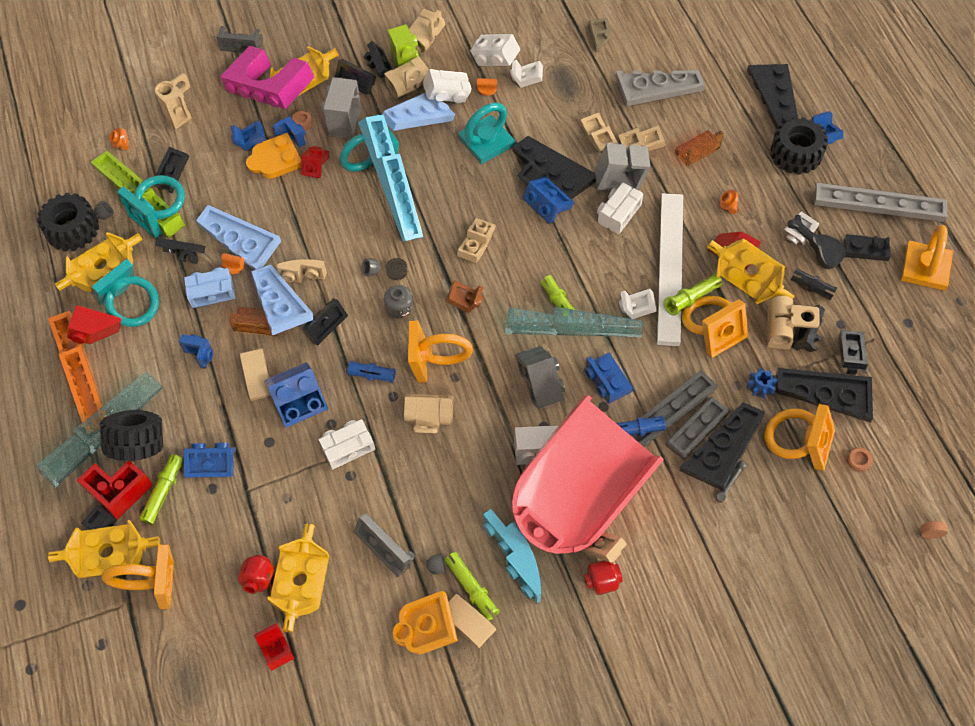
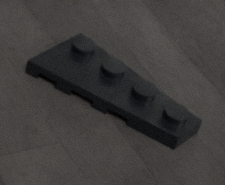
M788 64L748 65L747 72L749 76H752L753 84L759 90L763 104H766L769 110L768 114L775 128L778 129V126L784 123V120H792L793 117L798 118Z
M527 136L513 146V152L525 164L532 160L547 175L546 177L570 199H573L596 182L594 172L530 136Z
M785 368L777 369L776 393L816 406L819 404L828 405L829 410L869 423L872 422V377Z
M743 402L724 421V424L711 434L709 440L702 447H699L687 462L685 461L680 466V472L724 491L759 427L765 411Z

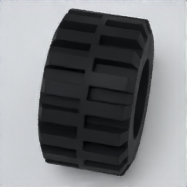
M793 117L792 120H784V123H781L778 129H776L770 149L771 158L774 159L776 165H780V169H786L788 173H810V170L814 171L823 159L828 145L827 132L825 129H821L822 126L819 123L815 124L814 120L810 119L809 121L805 117H801V119Z
M65 193L62 196L58 194L56 198L48 199V203H44L41 206L42 210L38 212V226L49 244L57 250L68 251L71 249L76 251L79 247L82 249L86 243L90 244L93 241L92 237H96V231L99 230V221L91 205L83 196L79 197L75 193L73 195ZM73 220L72 222L63 225V224L66 223L67 221Z
M126 410L106 416L100 422L102 453L108 458L121 461L142 460L158 454L163 449L162 418L158 414L143 410Z

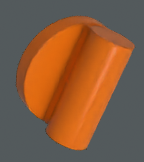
M477 78L478 92L484 96L493 95L497 91V79Z
M117 127L111 131L109 141L112 147H120L122 150H127L129 144L126 130Z
M732 189L724 192L720 197V207L728 210L730 214H736L738 193Z
M226 253L222 254V268H228L230 274H238L244 269L245 259L243 257Z

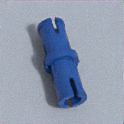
M350 361L347 374L364 377L368 381L375 379L393 383L396 369L376 366L375 363L363 364Z
M663 415L645 419L638 417L636 418L637 420L616 423L630 436L637 434L645 436V433L666 430Z

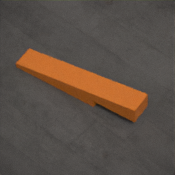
M69 310L48 318L85 433L87 436L100 432V422L106 417V413L84 345L75 343L67 338L68 326L73 315Z

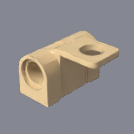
M423 9L409 29L411 34H415L418 46H415L419 54H424L445 26L440 10L434 13Z
M418 56L404 65L384 73L386 87L398 99L423 86V80L429 69Z
M184 73L172 81L160 82L155 87V94L164 117L175 129L192 119L183 98V92L190 88L188 78ZM183 81V86L179 89L176 85L178 82Z
M788 296L774 297L770 301L767 313V348L790 350L793 343L794 326L806 328L819 327L818 307L793 305V299ZM803 312H810L814 316V320L806 322L801 318V314Z
M407 394L404 404V422L416 424L413 432L437 433L440 425H452L454 396Z

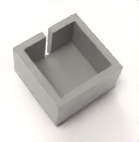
M333 77L331 85L327 86L326 101L322 102L321 111L325 115L324 125L328 129L329 136L353 138L361 110L357 80Z
M606 143L595 168L597 190L611 191L613 188L617 189L621 183H625L631 186L632 189L635 188L639 191L651 167L648 146L629 145L627 148L625 144Z

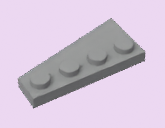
M673 70L672 73H663L662 71H653V73H642L641 71L623 73V71H616L615 74L626 106L704 91L705 87L699 70Z

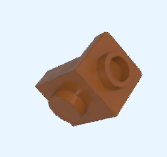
M455 280L451 284L446 302L469 313L475 307L478 308L481 305L483 287L479 285L474 290Z

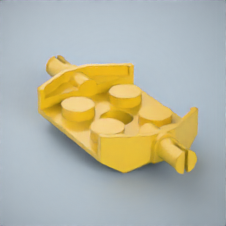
M308 46L309 53L298 58L308 62L315 77L299 95L328 79L329 61L339 56L335 48L322 54L320 51ZM272 67L270 70V78L278 74L283 68L275 72V70Z
M107 232L108 238L71 261L68 256L66 257L67 275L62 280L54 283L59 291L72 285L83 291L91 292L92 286L124 260L128 259L133 264L132 247L143 241L142 237L137 233L124 240L122 237ZM107 263L104 268L96 269L99 264Z
M712 240L707 248L719 257L717 277L722 276L756 299V304L775 296L794 298V295L783 289L785 266L747 240H738L727 247H722ZM753 264L757 267L758 272L749 274L745 267Z
M127 520L128 524L84 531L75 528L65 549L49 552L48 559L49 562L65 560L79 579L100 576L105 569L115 565H139L146 548L160 545L159 536L141 537L130 520ZM113 547V552L110 556H101L103 549Z
M309 524L304 525L301 539L279 546L280 555L271 596L267 599L275 608L284 613L285 620L282 629L284 632L292 633L295 618L298 619V616L311 614L318 610L320 606L329 554L313 542L312 536L315 528L313 524H310V526ZM300 574L306 575L307 580L303 585L298 586L294 584L296 576Z

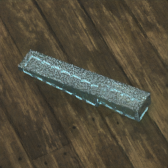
M555 307L554 314L509 308L505 330L506 334L642 337L645 321Z
M147 371L74 429V435L37 464L39 473L56 488L101 446L100 422L103 418L120 411L140 410L163 389L162 385Z

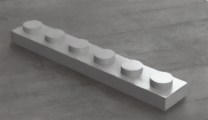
M817 183L815 187L814 205L945 222L947 218V199Z

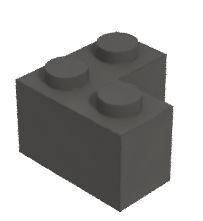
M541 346L515 354L520 375L526 380L531 401L538 409L564 400L562 392H565V387L562 379L558 378L557 371L560 368L556 357H552L550 352H547Z

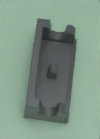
M226 26L220 27L216 37L220 51L243 53L249 46L260 48L263 40L262 34H259L260 29H255L253 35L232 34L225 31Z

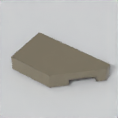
M608 18L588 21L595 52H599L611 38L612 32Z

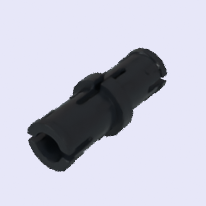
M796 268L794 273L801 276L802 279L794 275L790 279V281L808 288L807 291L811 293L814 291L828 298V300L832 299L833 294L825 290L827 289L833 293L837 290V287L819 280V276L813 277L799 268Z

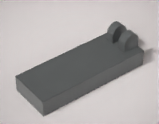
M367 513L359 517L354 533L397 578L404 574L405 570L411 566L414 554L412 552L405 553Z

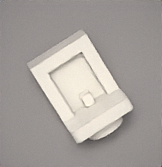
M514 60L510 74L513 81H516L520 88L542 81L543 65L540 61L521 67L518 61Z
M800 212L798 215H801L802 223L814 233L819 223L803 212ZM788 226L784 229L787 235L786 239L795 245L800 243L804 246L808 241L797 230L788 228Z
M651 289L628 295L626 291L621 292L620 308L631 319L657 311L654 294Z

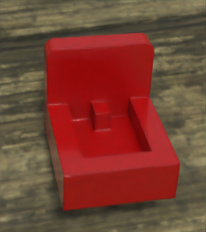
M319 146L309 147L301 155V175L320 178L322 176V165L329 159V151L323 150Z
M277 623L254 635L271 671L295 659Z

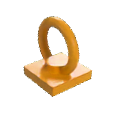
M938 225L935 228L928 245L908 241L901 281L946 291L949 283L953 250L945 249L947 241V228L945 225Z
M704 296L695 300L693 306L683 309L681 316L683 325L695 334L704 335L706 354L711 358L748 337L745 303L740 299L731 303L719 296ZM718 305L723 307V309L702 320L703 326L697 325L691 320L692 312L701 306Z
M409 321L408 363L418 383L427 382V362L439 365H452L461 363L472 355L473 347L467 339L454 334H436L425 337L419 321ZM452 343L461 346L464 350L452 356H439L433 354L432 345Z
M819 404L815 416L803 409H787L774 415L767 423L764 431V440L769 450L785 459H797L810 454L814 469L824 471L835 432L829 406ZM800 418L810 424L806 430L805 445L803 447L791 450L784 449L775 442L774 431L786 419Z
M158 545L156 566L122 564L109 567L103 571L101 577L105 584L123 590L154 589V596L159 609H170L174 560L169 545ZM142 575L147 576L148 579L126 580L114 576Z

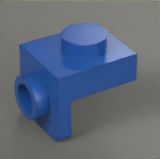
M827 111L812 116L814 123H819L822 126L821 129H825L827 132L828 144L843 139V130L832 123V112Z
M290 116L272 126L275 137L288 133L289 137L299 148L306 144L304 128L300 124L297 125Z
M259 121L242 130L236 125L231 126V139L233 143L245 151L266 140L263 124Z
M195 334L190 336L181 335L179 343L184 353L197 355L196 360L200 368L205 369L208 362L213 358V349L208 339Z

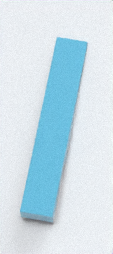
M384 115L365 117L358 124L402 241L421 238L423 234L401 156L394 152Z

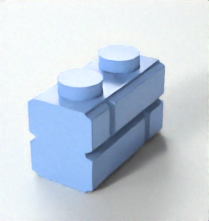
M219 267L211 272H195L188 277H184L187 298L192 308L236 299L232 276L228 268Z

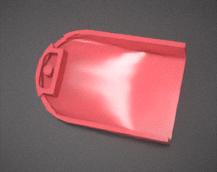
M589 395L583 396L559 424L522 472L514 487L512 510L518 528L532 544L547 552L557 554L578 552L592 545L664 460L661 456L651 454L591 403L590 400L592 398Z

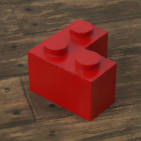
M131 461L126 462L112 477L94 463L77 479L82 488L117 520L153 486L146 474Z

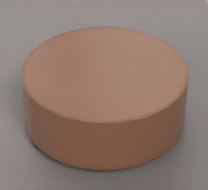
M298 111L291 117L305 131L312 126L311 115L306 111Z
M858 447L851 450L847 457V462L851 469L857 472H864L872 465L873 457L867 449Z
M942 521L927 522L920 527L923 538H939L948 534L946 523Z

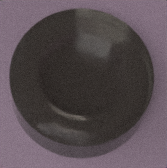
M393 258L386 264V274L390 279L401 280L406 277L408 268L403 259Z

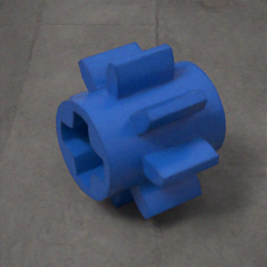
M759 368L756 374L750 373V381H748L746 387L751 388L752 396H761L764 399L767 393L773 395L777 379L772 377V371L768 372Z

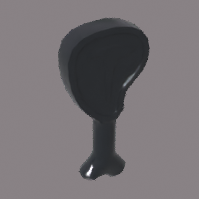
M795 215L793 220L787 222L788 228L797 230L809 241L810 246L816 253L819 265L824 269H833L844 259L846 249L843 244L831 236L814 234L802 223L801 215Z

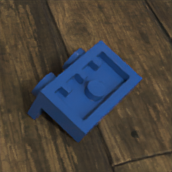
M547 177L529 181L523 195V199L548 223L554 221L557 213L571 209L574 204Z
M610 353L595 360L591 356L586 358L585 374L589 380L593 379L597 385L596 390L599 396L605 398L608 404L633 392L632 385Z
M191 443V448L184 449V478L234 476L233 452H236V447H229V443H215V447L206 448V443Z

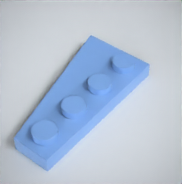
M426 93L383 111L382 114L385 117L386 124L393 131L453 121L455 113L447 104L442 101L427 99Z
M207 205L196 220L198 226L235 256L243 257L245 259L244 263L253 270L262 268L281 242L280 236L210 205Z
M272 265L251 271L252 280L272 335L313 320V313Z

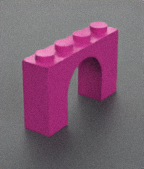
M249 46L220 76L227 92L282 109H286L315 77L307 61L292 58L275 76L257 81L271 64L263 49Z

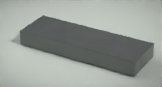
M711 396L666 442L665 446L684 460L729 414L730 410Z

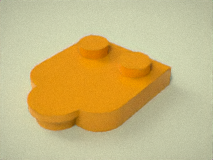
M284 133L256 144L252 149V155L246 160V165L251 172L261 173L263 177L273 179L301 168V158L288 133Z
M444 591L404 605L399 613L400 622L393 628L394 641L418 655L458 641L447 595Z

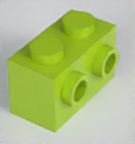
M407 24L388 30L391 59L396 68L419 56L415 46H418L415 34H411Z

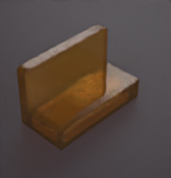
M707 130L676 147L675 154L688 167L720 149L724 133L718 131L712 134Z
M239 307L237 314L231 313L229 322L234 332L274 337L278 335V333L272 335L263 309Z

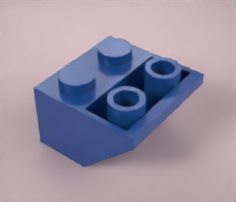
M307 362L264 380L285 428L328 410L313 371Z

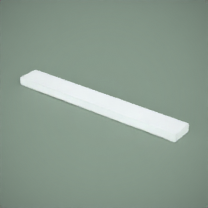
M662 193L657 345L680 346L681 310L679 314L672 316L665 310L663 305L666 297L676 295L682 288L683 195Z

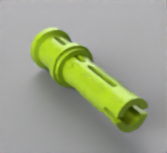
M713 274L689 289L682 288L676 295L666 297L663 301L665 310L670 315L675 316L679 314L681 309L693 306L695 300L722 286L721 277L719 276L718 278L717 274Z

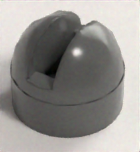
M101 201L94 209L95 215L99 214L98 218L106 220L114 214L112 207L105 201Z
M373 258L364 259L362 261L363 274L365 276L376 275L380 271L378 261Z
M442 554L433 555L427 560V568L430 573L434 575L445 573Z

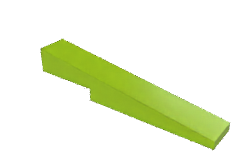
M105 151L91 161L92 166L118 190L124 186L134 194L136 188L143 182L140 177L109 151ZM149 187L144 192L142 198L146 199L155 211L170 207L155 194L153 188ZM179 213L164 219H157L161 231L168 238L185 226Z

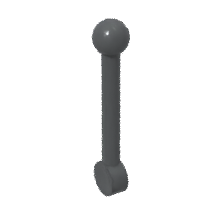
M744 461L739 462L738 468L729 480L725 490L717 494L716 500L719 503L725 501L730 487L740 472L746 469L747 465Z

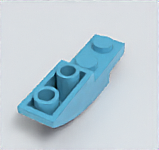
M492 509L488 510L483 514V528L490 537L495 536L499 541L498 546L505 555H508L506 557L507 567L505 568L507 574L511 579H517L522 585L520 588L528 599L533 598L536 603L540 602V576L529 543L515 522L506 527Z

